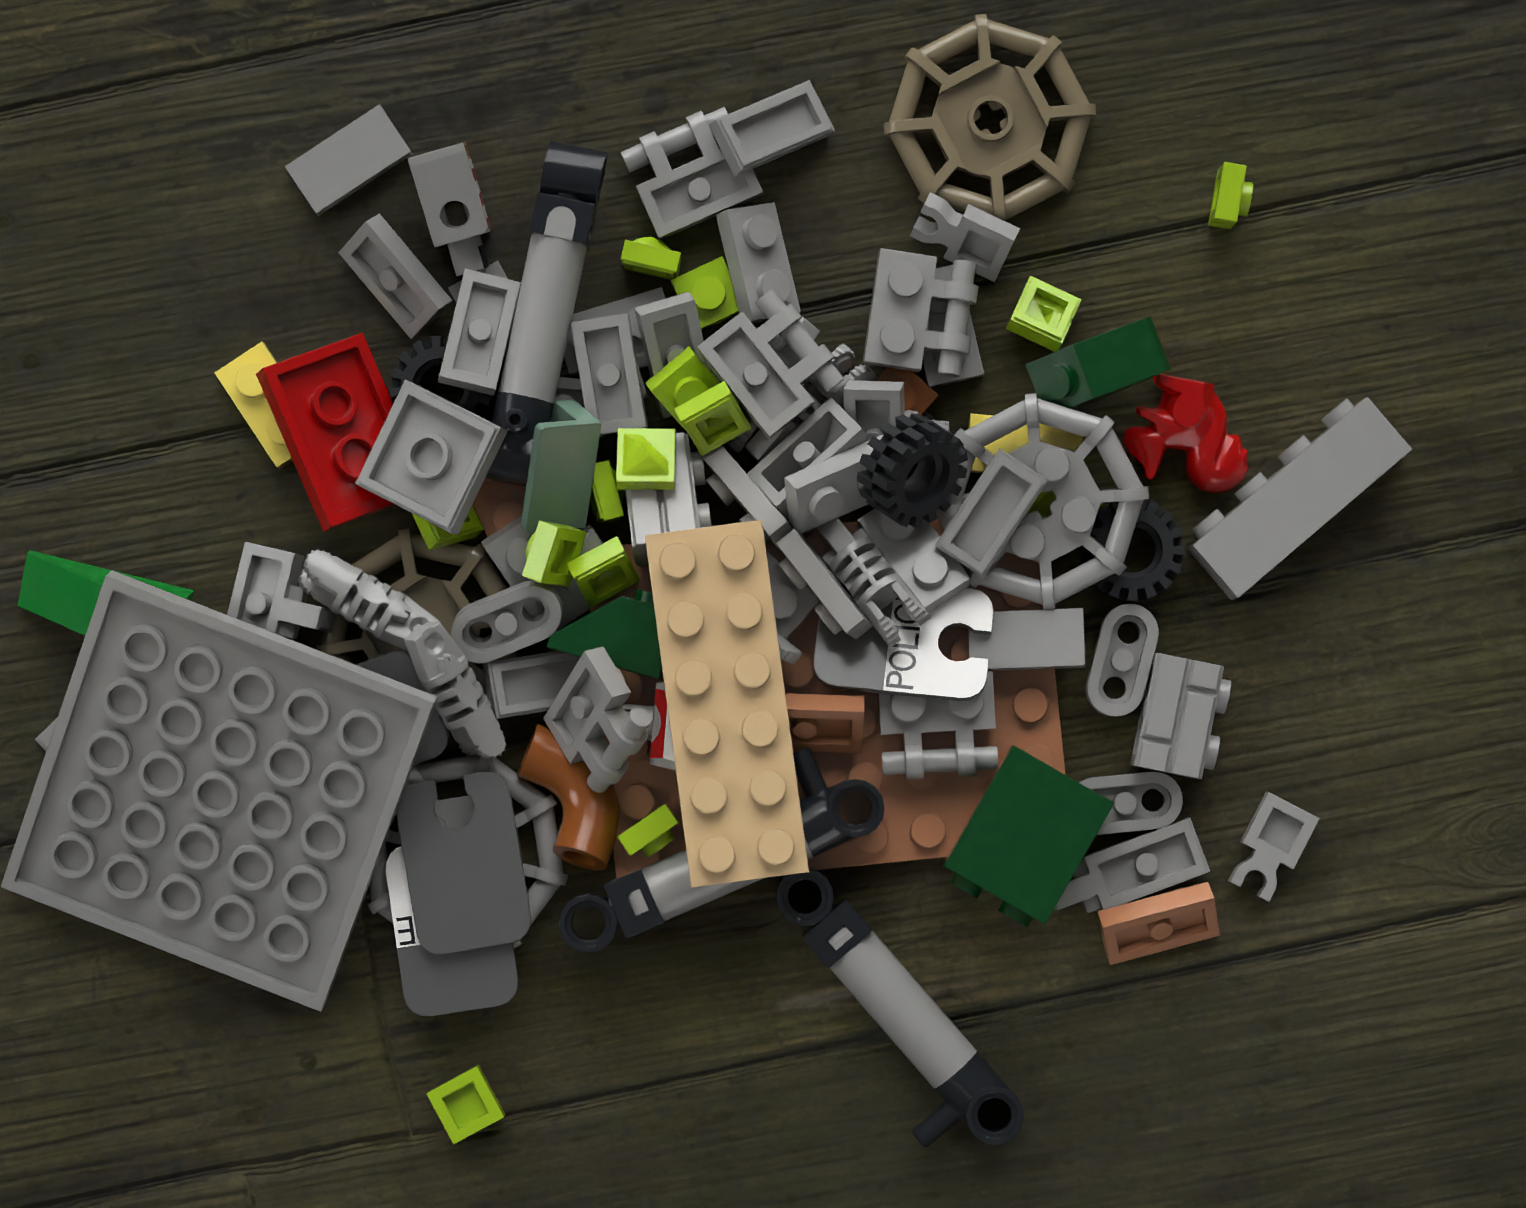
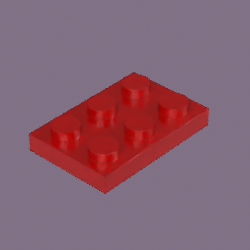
M363 333L264 367L256 373L323 532L395 505L355 484L393 406L392 399Z

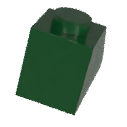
M1151 316L1077 342L1026 364L1038 399L1073 410L1087 406L1171 370Z
M637 589L634 599L621 596L550 635L547 647L581 657L584 651L604 647L616 668L660 680L662 662L653 594Z

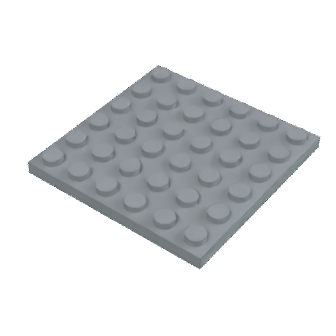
M111 570L105 576L1 887L321 1012L328 1000L438 697Z

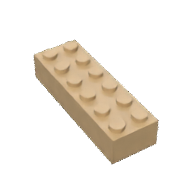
M762 520L645 535L691 888L809 872Z

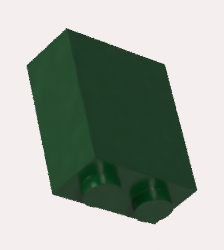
M1012 745L943 863V866L953 871L947 882L977 899L983 889L1003 900L998 911L1027 928L1033 918L1046 924L1113 807L1114 802Z

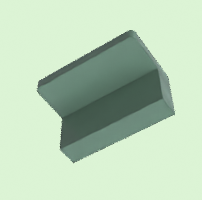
M575 400L554 401L551 422L538 423L535 426L521 519V527L528 533L536 532L539 520L569 525L574 528L586 527L602 422Z

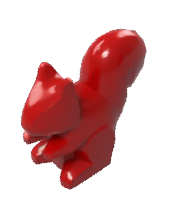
M1165 374L1154 377V383L1163 390L1159 405L1154 408L1136 407L1135 409L1136 414L1150 422L1149 426H1133L1128 428L1123 434L1125 448L1142 465L1144 476L1148 480H1152L1160 467L1166 448L1186 451L1187 476L1190 482L1200 491L1216 494L1226 493L1236 488L1244 480L1249 468L1247 466L1248 450L1242 447L1240 436L1227 434L1226 410L1219 396L1214 391V384Z

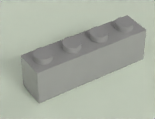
M1368 397L1355 405L1348 398L1342 401L1321 419L1327 429L1310 443L1304 435L1301 436L1278 456L1284 464L1282 468L1269 479H1266L1259 472L1235 493L1241 502L1228 514L1223 516L1216 509L1191 530L1198 539L1187 548L1188 551L1230 600L1239 598L1412 450L1409 444Z

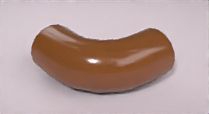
M537 724L526 747L517 777L548 789L561 802L563 819L553 846L555 855L570 864L594 871L605 870L616 843L620 814L614 784H611L607 791L603 793L593 791L587 783V778L591 771L585 761L570 764L550 729Z

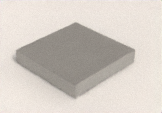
M405 380L355 484L450 533L458 535L508 430Z

